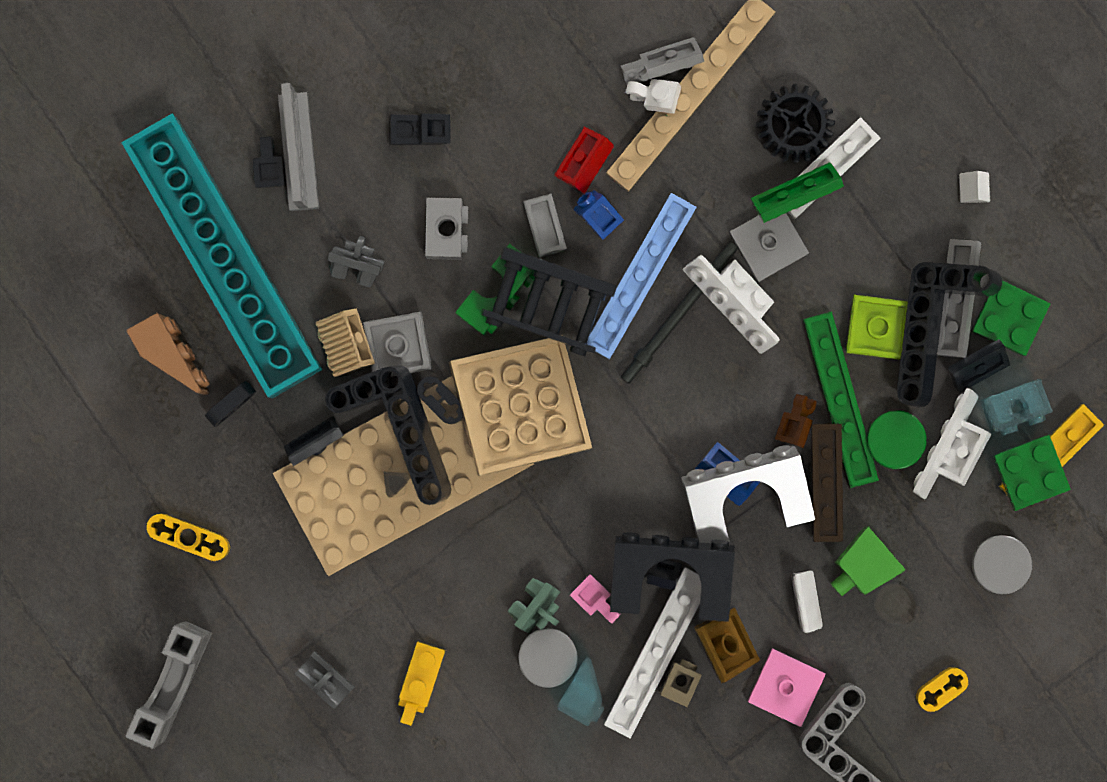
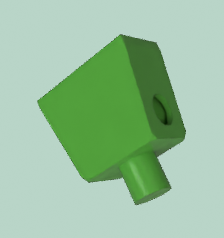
M864 527L835 561V564L843 573L830 584L841 596H844L854 586L861 594L865 595L901 574L906 569L869 527Z

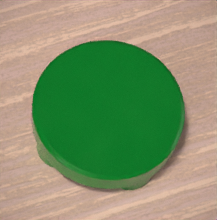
M889 411L878 416L869 425L867 432L868 449L873 459L883 467L889 469L907 468L915 464L923 455L926 447V433L921 422L912 414L905 411Z

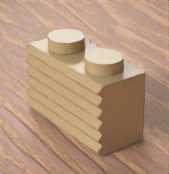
M357 308L341 311L316 322L318 338L324 344L323 348L326 349L327 365L333 371L332 375L334 377L351 374L375 364Z

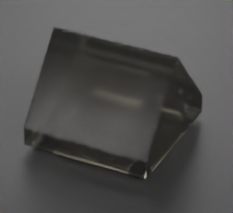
M384 472L386 495L389 498H394L411 480L410 474Z

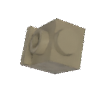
M682 659L680 663L673 661L665 682L660 689V695L688 707L702 676L701 673L696 671L698 665ZM679 675H684L687 679L686 683L682 686L676 684V678Z

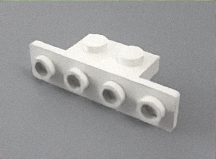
M699 255L683 268L688 277L759 353H764L779 342L778 336L761 319L774 301L736 260L729 263L720 274L702 255Z
M966 388L964 394H960L954 404L955 411L951 419L946 420L941 429L942 436L937 446L934 445L930 449L927 456L928 463L924 471L919 472L914 480L915 488L913 492L923 499L927 498L938 475H942L965 486L991 436L988 431L966 422L979 398L969 388Z

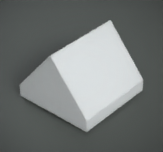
M973 171L959 174L960 203L990 202L989 173Z

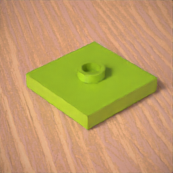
M853 295L846 353L901 360L908 301Z

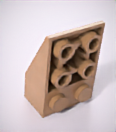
M156 313L126 330L142 358L196 393L203 395L210 393L206 387L210 385V382L203 370H198L194 366L192 361L196 357L189 345H185L179 339L178 335L182 334L174 319Z

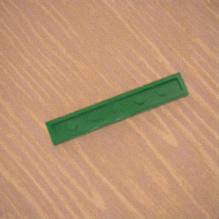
M832 311L803 319L831 424H842V463L849 488L879 481L873 457L868 449L866 432Z

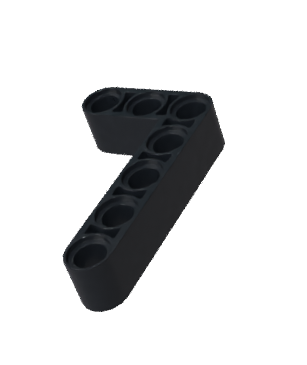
M922 262L913 268L897 386V396L903 404L921 408L928 405L932 399L945 293L993 296L1002 287V278L999 273L979 265ZM932 271L933 278L926 284L925 276L928 272ZM960 272V282L954 286L952 282L953 277ZM988 274L989 282L985 287L981 288L980 281L984 275ZM929 300V308L923 313L921 309L924 301ZM922 329H925V338L919 342L918 334ZM921 357L922 366L916 371L914 368L915 361ZM917 386L919 390L918 396L912 400L911 391Z
M405 366L384 367L335 386L327 392L325 403L328 409L334 413L352 411L383 399L419 500L426 505H434L449 498L452 490L412 375ZM392 372L398 376L396 387L390 381ZM367 382L372 386V394L370 396L365 392V384ZM341 392L345 394L347 399L345 406L339 401ZM402 400L408 404V412L406 414L400 409ZM412 427L418 432V440L416 442L410 437ZM422 455L428 460V468L426 470L420 464ZM432 483L438 488L439 493L437 497H434L430 492V485Z

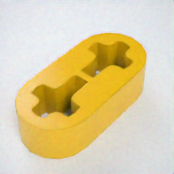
M949 667L919 688L916 694L918 705L928 712H935L966 690L968 686L966 673L956 667ZM950 674L954 676L960 675L961 678L958 680L960 686L958 688L952 685L946 689L943 688V686L949 683L950 679L948 676ZM940 689L941 693L934 698L936 701L934 705L930 703L924 704L923 701L926 699L924 693L926 691L935 693Z

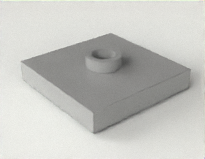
M786 213L763 223L758 215L729 232L758 283L809 254Z
M422 312L363 322L365 335L375 362L374 365H371L372 372L384 367L397 365L405 366L410 373L432 369ZM392 372V374H391L390 377L397 376V375H396V373Z

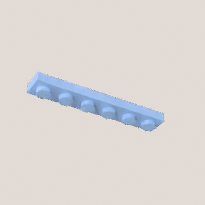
M673 193L670 194L616 288L614 297H611L588 338L587 345L596 347L595 352L610 360L694 213L696 206Z

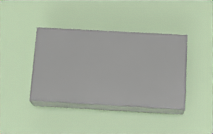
M552 194L523 201L539 258L566 251L567 247Z

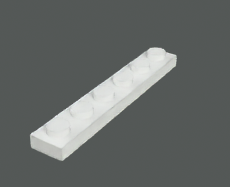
M684 567L675 590H672L604 723L605 726L628 738H631L700 604L701 581L697 573Z

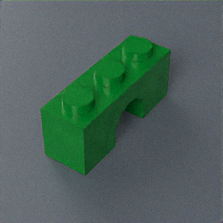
M510 243L507 246V248L520 252ZM499 256L491 267L492 270L503 278L507 268L504 267L506 261L501 260ZM522 267L521 272L518 271L505 309L511 311L520 299L517 293L523 286L526 288L531 286L535 278L532 276V270ZM473 290L455 312L458 317L483 336L487 332L493 334L498 328L497 326L485 323L487 317L480 315L482 309L492 312L497 296L485 298Z

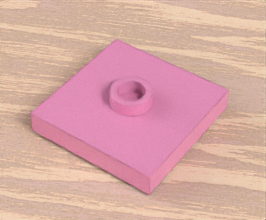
M772 648L747 702L802 727L826 673Z

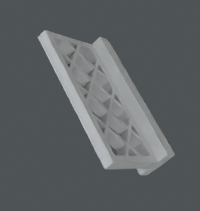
M282 83V95H278L289 210L319 209L308 93H296L290 83Z

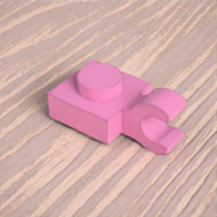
M591 574L570 594L590 616L598 610L611 624L620 616L617 612H610V604L606 600L611 596V593Z

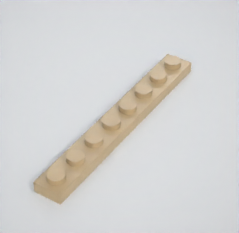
M747 0L703 54L704 62L694 65L679 83L681 91L674 114L656 111L606 172V175L629 192L774 16L775 11L762 0Z

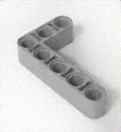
M851 683L843 684L835 691L802 732L799 738V746L811 760L839 782H852L857 774H865L866 782H881L835 744V741L865 704L866 697L861 688ZM849 690H855L858 695L857 701L853 705H846L843 701L844 694ZM830 713H836L839 716V723L834 728H827L825 726V718ZM812 736H818L821 740L820 747L815 751H809L806 748V742ZM835 755H841L844 759L842 767L837 770L831 769L829 766L830 759Z

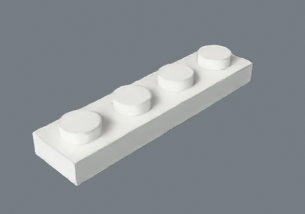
M860 117L799 176L829 162L832 163L839 175L842 176L881 138ZM811 201L805 204L804 206L791 210L788 213L794 219H796L814 201Z

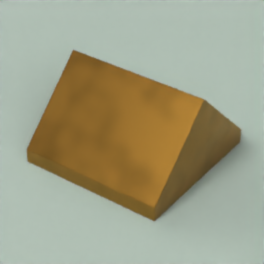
M735 608L730 609L729 622L707 620L694 626L721 683L727 682L760 661Z

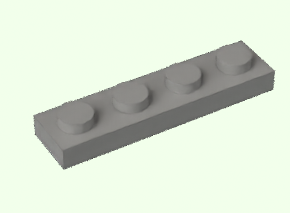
M950 239L947 263L979 265L981 242ZM960 272L953 277L952 282L954 286L960 282ZM945 293L938 356L965 358L967 356L975 295Z

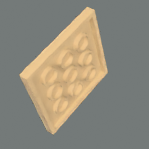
M547 338L449 362L478 477L592 448L568 352L564 343Z

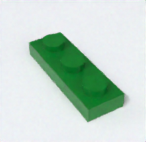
M829 162L751 198V201L759 217L765 223L822 196L828 195L844 187L839 173L832 163Z

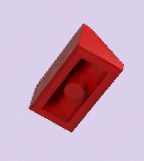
M584 126L554 176L584 194L609 156L614 144L605 136Z

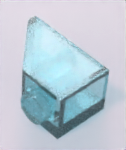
M586 655L558 703L557 709L582 724L589 726L591 720L595 723L598 721L604 707L600 705L603 700L592 660Z

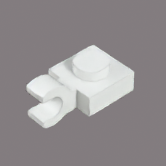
M651 79L649 87L638 82L628 81L626 94H631L630 100L645 101L644 106L647 110L672 114L675 112L681 91L679 82Z

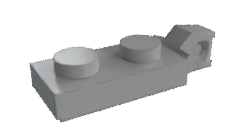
M692 37L639 54L640 59L621 65V70L625 83L628 85V81L641 83L642 81L662 77L683 68L693 67L704 62V58L696 39Z

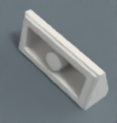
M813 571L792 573L791 579L800 630L804 633H809L821 629L823 624Z

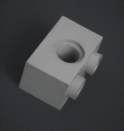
M427 198L425 247L427 259L462 260V252L467 253L468 235H462L463 223H468V206H463L462 198ZM444 222H452L455 225V231L450 236H443L439 233L440 225Z

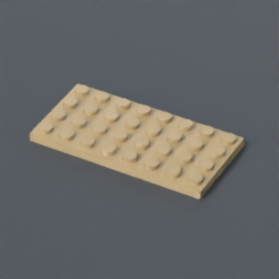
M451 376L443 380L442 383L457 397L453 377ZM436 384L427 389L424 393L425 397L431 395L438 401L441 398L436 392L438 385ZM421 400L451 484V495L445 501L434 505H426L419 500L387 411L344 434L343 437L329 444L322 453L312 455L295 466L290 463L274 472L273 475L325 572L330 576L531 467L534 463L478 477L464 420L462 419L457 424H446ZM444 400L441 405L446 409L445 418L450 416L454 419L457 418L456 410L459 408L458 405L450 406ZM406 401L400 404V409L404 414L408 412ZM412 427L410 437L416 442L418 440V432ZM422 455L420 464L426 470L428 468V460ZM432 483L430 485V492L434 497H437L439 493L438 488Z

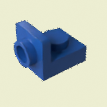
M595 190L582 195L577 202L578 205L573 209L602 240L624 221L608 200Z

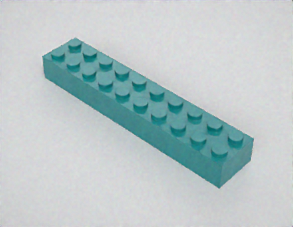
M172 113L121 142L267 397L273 399L323 370L179 119Z

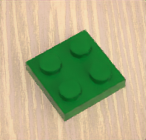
M1002 281L1000 291L993 296H987L971 332L992 342L999 339L1006 349L1024 357L1027 355L1051 303Z
M1045 435L993 455L994 462L1014 511L1071 490L1050 435Z

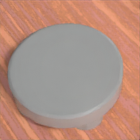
M996 535L985 539L977 545L972 557V572L977 583L984 589L996 594H1010L1022 588L1031 575V555L1026 546L1018 539L1011 536Z
M554 628L538 629L525 638L519 650V666L522 673L531 683L540 687L549 688L563 684L572 676L577 665V651L573 641L564 632Z

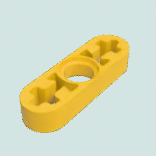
M156 514L147 522V532L151 538L208 560H222L230 551L229 541L223 535L167 514ZM164 519L165 526L175 529V523L179 524L180 526L174 534V541L170 540L173 534L169 532H161L158 535V529L154 527V523L161 522ZM185 529H192L196 533V541L191 546H186L181 542L180 536ZM203 533L207 535L204 541L215 543L217 539L220 540L219 546L223 547V551L217 552L214 556L211 554L212 549L202 546V551L197 550L202 542Z

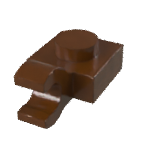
M796 394L791 413H783L775 439L804 448L813 422L807 416L813 413L817 401L809 399L807 396Z

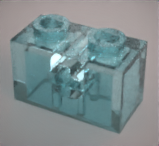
M1041 379L1030 381L980 400L991 432L1000 431L1002 436L1018 431L1017 425L1028 421L1029 426L1046 420L1045 415L1053 412ZM1015 404H1022L1023 409L1019 411V414L1012 413L1011 411Z

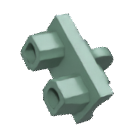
M532 578L524 591L534 599L528 607L517 600L508 610V613L516 621L514 625L530 634L535 626L543 630L548 622L555 626L559 623V620L553 615L559 609V606L554 601L561 592L547 582L543 583Z

